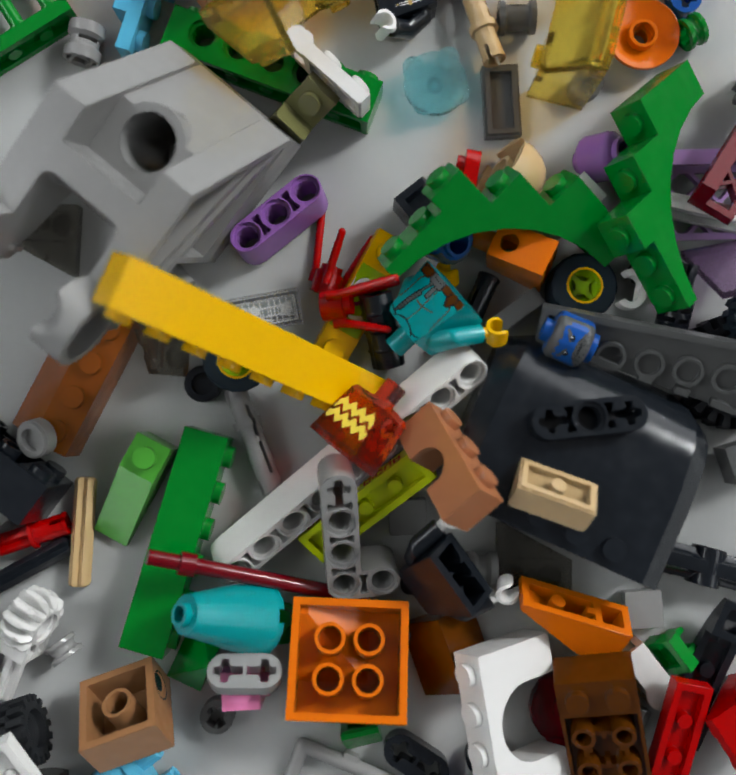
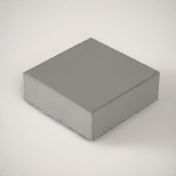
M661 589L621 590L622 605L628 606L632 630L664 628Z

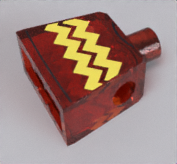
M390 378L386 379L375 394H372L358 384L353 385L315 420L310 427L331 447L346 456L353 464L373 478L406 428V422L393 410L406 392Z

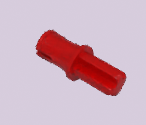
M64 511L52 517L27 523L25 526L1 533L0 556L28 547L38 549L44 542L65 535H71L72 527L68 528V526H71L72 522L68 513Z

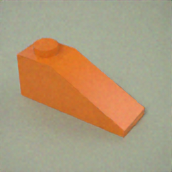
M521 575L519 579L520 610L576 654L589 655L622 652L633 638L628 606Z

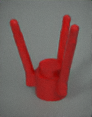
M326 212L317 222L312 269L308 280L312 282L310 290L318 294L323 291L339 290L345 287L373 237L372 235L368 238L345 275L341 277L343 270L336 267L346 230L340 228L328 264L322 263L320 268Z
M392 274L339 290L320 292L318 301L322 320L333 321L334 329L353 328L390 333L392 330L390 326L347 318L348 315H352L355 312L354 297L399 286V275Z

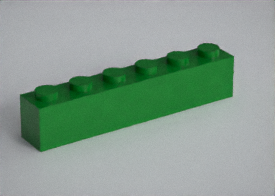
M194 426L184 427L148 550L154 549L174 554H180L181 551L198 554L200 559L205 558V555L200 554L203 541H209L215 526V519L210 517L214 504L220 505L225 492L226 483L221 482L225 468L230 469L235 459L237 448L232 446L234 438ZM145 556L118 647L163 660L171 649H177L182 635L177 633L172 623L171 612L182 595L194 592L189 590L192 578L176 575V570L145 565Z

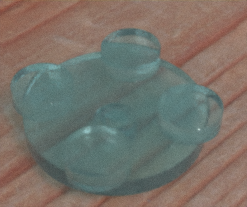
M444 47L440 51L426 52L418 57L411 56L404 61L402 67L404 92L416 113L440 116L453 111L468 100L470 90L467 85V76L459 62L460 56L455 48Z

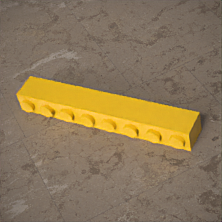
M113 251L91 300L106 307L103 314L106 318L130 327L134 319L146 325L143 331L146 335L167 344L171 336L184 341L181 350L205 359L208 352L219 356L216 365L237 374L244 367L252 371L249 379L270 388L274 381L281 383L283 386L280 392L301 401L306 394L312 397L310 405L324 411H328L331 407L332 409L333 407H340V415L348 413V421L356 418L358 420L360 415L351 417V409L343 411V403L334 406L338 400L349 396V404L357 402V410L366 407L367 412L388 395L392 382L128 254ZM362 388L364 389V391L366 392L367 395H369L370 397L376 398V399H380V400H375V399L369 398L368 396H366V395L364 394Z

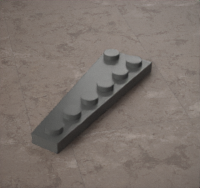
M543 302L535 341L543 344L544 341L538 339V334L547 317L554 319L560 311H569L592 321L596 326V334L600 335L598 347L590 361L609 370H619L635 376L639 381L650 385L654 383L668 388L680 396L686 398L689 396L706 402L710 407L736 416V339Z

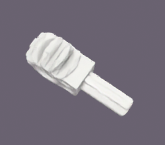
M34 584L27 590L20 591L19 596L15 600H11V604L2 614L3 619L0 621V653L5 655L0 667V700L8 701L13 698L26 663L43 654L52 636V632L59 626V619L64 613V601L56 593L45 587H39Z

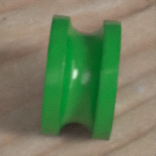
M693 12L686 19L681 18L678 20L680 27L678 45L682 50L686 52L691 51L696 45H703L708 41L709 29L704 17L700 13Z

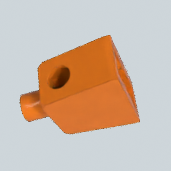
M499 229L497 232L486 231L473 234L472 247L486 253V266L489 269L529 289L535 287L540 292L555 262L559 241L531 230Z

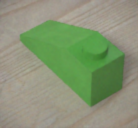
M149 431L137 432L118 467L94 529L120 544L128 546L171 468L178 447Z

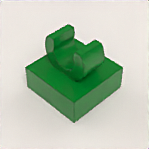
M682 627L670 628L664 634L649 636L644 643L668 675L692 673L699 664L693 655L696 645L693 642L684 643L680 638L684 631Z

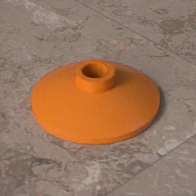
M628 0L621 4L612 14L607 25L606 38L611 53L620 63L636 70H650L663 65L674 54L680 40V27L672 10L659 0ZM634 36H641L644 43L636 41Z

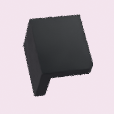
M424 176L394 198L393 211L406 227H408V221L416 210L423 206L427 207L431 203L421 192L427 185Z

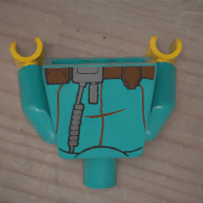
M427 260L415 275L408 276L403 280L397 298L390 305V312L401 326L386 342L399 356H403L414 344L428 354L436 355L439 352L481 344L484 341L491 347H502L508 341L509 331H501L503 321L499 317L490 318L486 323V327H483L480 324L483 320L455 288L459 284L458 270H451L450 265L438 263L434 267Z

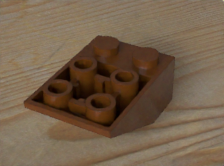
M631 651L553 658V685L571 775H651Z

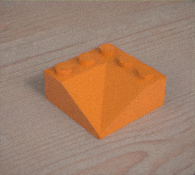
M293 596L285 720L290 722L406 726L409 601Z

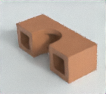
M428 402L396 431V434L411 461L433 472L444 463L440 477L426 491L443 522L468 532L503 502L502 497L495 488L498 481L494 474L480 463L477 458L480 452L474 442L462 434L460 418L450 408L446 407L443 410Z

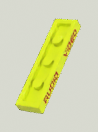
M404 449L357 487L360 535L437 478L436 470L433 472L411 461ZM319 518L301 533L297 540L324 563L321 518Z

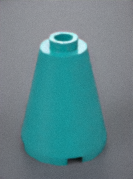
M235 583L182 595L172 609L171 620L177 633L182 636L234 653L270 654L278 645L284 630V623H279V610H285L283 598L278 589Z

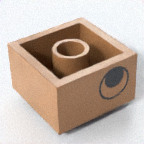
M147 657L80 682L79 754L100 774L175 747L170 678L153 657Z

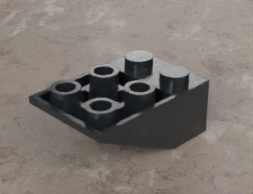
M0 420V513L17 526L45 519L74 482L65 476L67 471L56 462L51 460L46 462L41 457L33 459L26 456L20 450L17 439L6 432L8 426Z

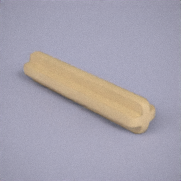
M77 477L74 483L68 584L71 587H87L91 583L97 479L94 477Z

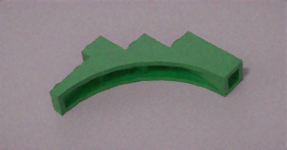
M688 60L654 76L610 113L628 147L603 168L621 202L596 224L614 258L626 255L658 314L690 308L697 300L685 273L677 247L671 213V174L674 151L680 130L691 108L704 94Z
M448 162L445 167L440 166L428 176L426 180L427 185L421 191L431 203L427 207L423 206L413 213L408 221V227L399 236L391 237L381 249L382 254L377 258L388 273L401 276L419 259L449 242L475 233L499 229L536 230L562 237L578 246L584 253H589L604 267L614 259V256L596 225L609 211L579 176L563 169L560 173L551 176L543 185V190L538 193L521 173L506 166L503 170H498L489 177L485 183L486 188L481 192L460 169Z

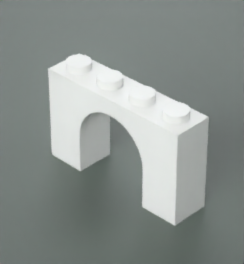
M522 628L453 652L456 666L455 677L459 685L462 703L461 715L465 723L468 757L472 765L473 775H571L565 746L539 739L510 752L503 735L504 709L512 692L522 683L553 671L548 632Z

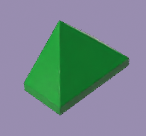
M185 637L167 676L201 691L207 679L208 664L218 655L221 648Z

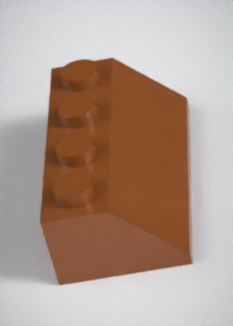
M132 320L130 327L120 324L117 329L108 330L104 337L86 355L69 365H60L48 355L12 423L18 428L25 421L43 418L54 427L57 435V445L53 452L63 457L80 456L146 326Z

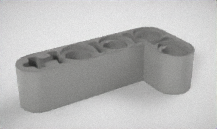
M333 453L325 456L318 463L317 478L324 566L329 594L333 598L348 599L390 594L397 589L400 583L393 551L385 545L360 546L357 486L351 461L342 454ZM339 480L340 487H333L334 481Z

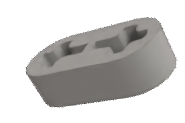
M223 653L215 656L209 662L207 667L208 683L217 694L267 695L276 691L281 685L283 678L282 665L277 657L268 653ZM223 666H230L231 673L242 674L229 675L228 682H221L220 676L215 673H221ZM262 666H269L270 673L274 674L269 675L268 682H260L259 675L248 673H260Z

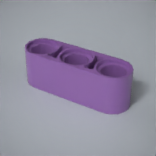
M301 174L295 177L234 226L230 234V242L246 263L260 265L266 262L324 215L328 208V199L318 178L311 174ZM315 194L311 200L302 201L306 195ZM287 216L284 222L274 224L277 218ZM258 239L254 246L245 248L248 241Z

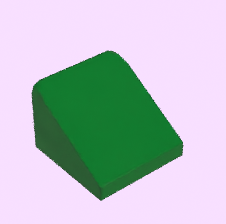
M341 724L340 737L347 749L383 740L380 725Z

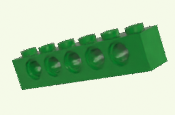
M175 4L160 44L171 40L184 48L226 83L283 103L301 84L299 81L304 76L309 75L289 55L287 45L278 43L271 35L264 32L254 34L246 31L239 24L229 19L219 21L211 18L206 12L194 6H189L187 9ZM206 38L214 39L208 46H199L200 42ZM238 51L248 52L247 56L242 59L232 58ZM272 63H279L283 65L282 68L276 72H269L266 70V68ZM341 63L342 69L348 75L360 77L369 87L370 110L363 118H358L338 101L323 119L367 135L382 98L383 81L379 80L375 74L369 71L359 70L356 72L344 67Z

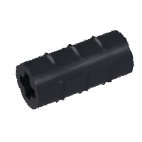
M381 290L359 296L362 313L360 316L363 318V322L386 325L392 329L390 333L364 332L367 337L368 352L370 353L373 369L388 370L405 364L404 355L399 356L386 342L400 327L390 312V305L393 303L392 291Z

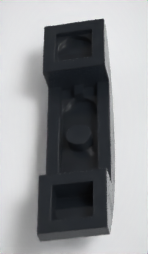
M725 597L709 615L693 641L696 645L693 655L699 664L692 673L678 674L679 677L708 682L714 689L707 716L736 655V602ZM704 722L696 751H699L709 730L706 722Z

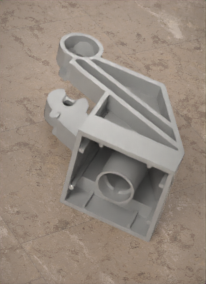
M171 40L55 81L0 164V258H10L16 251H22L24 248L22 245L23 241L71 193L116 229V236L89 276L74 279L56 292L59 302L56 313L49 320H43L30 330L29 336L31 340L60 365H69L86 355L104 337L108 330L117 329L120 323L103 316L106 307L91 301L113 251L131 255L166 273H169L176 264L215 262L229 244L230 234L234 226L255 209L302 145L190 52Z

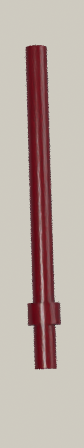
M149 549L146 556L145 565L176 570V575L192 578L194 574L315 597L333 598L329 594L327 583L200 559L198 554L181 551L180 554ZM371 597L358 598V599H370Z

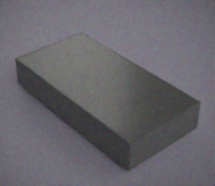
M503 64L493 68H486L482 65L480 78L484 141L521 138L518 64Z

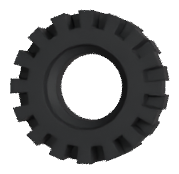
M30 693L0 703V736L11 731L33 763L38 766L46 763V760L51 756L49 751H52L53 744L49 740L53 739V732L49 731L51 720L46 718L48 711L46 707L42 708L43 701L40 698L37 699L36 694Z

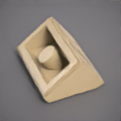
M521 458L510 491L508 505L583 532L597 515L598 484Z

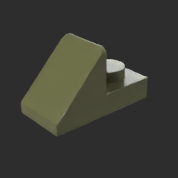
M312 71L269 119L300 144L306 139L316 124L337 104L340 97Z

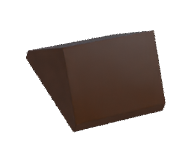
M427 613L409 620L408 647L425 695L460 694L459 685L455 677L456 666L453 652L485 641L476 617L467 622H462L449 616L430 615Z

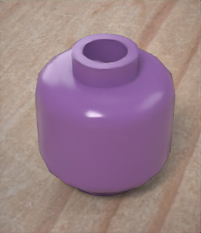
M605 131L586 136L579 141L572 158L573 168L579 175L585 171L595 183L610 181L603 168L628 146L623 137L615 131Z

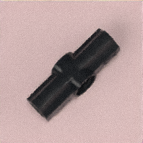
M675 543L664 568V573L681 576L686 581L709 588L719 589L720 586L736 590V557L727 555L725 551L692 543V545Z

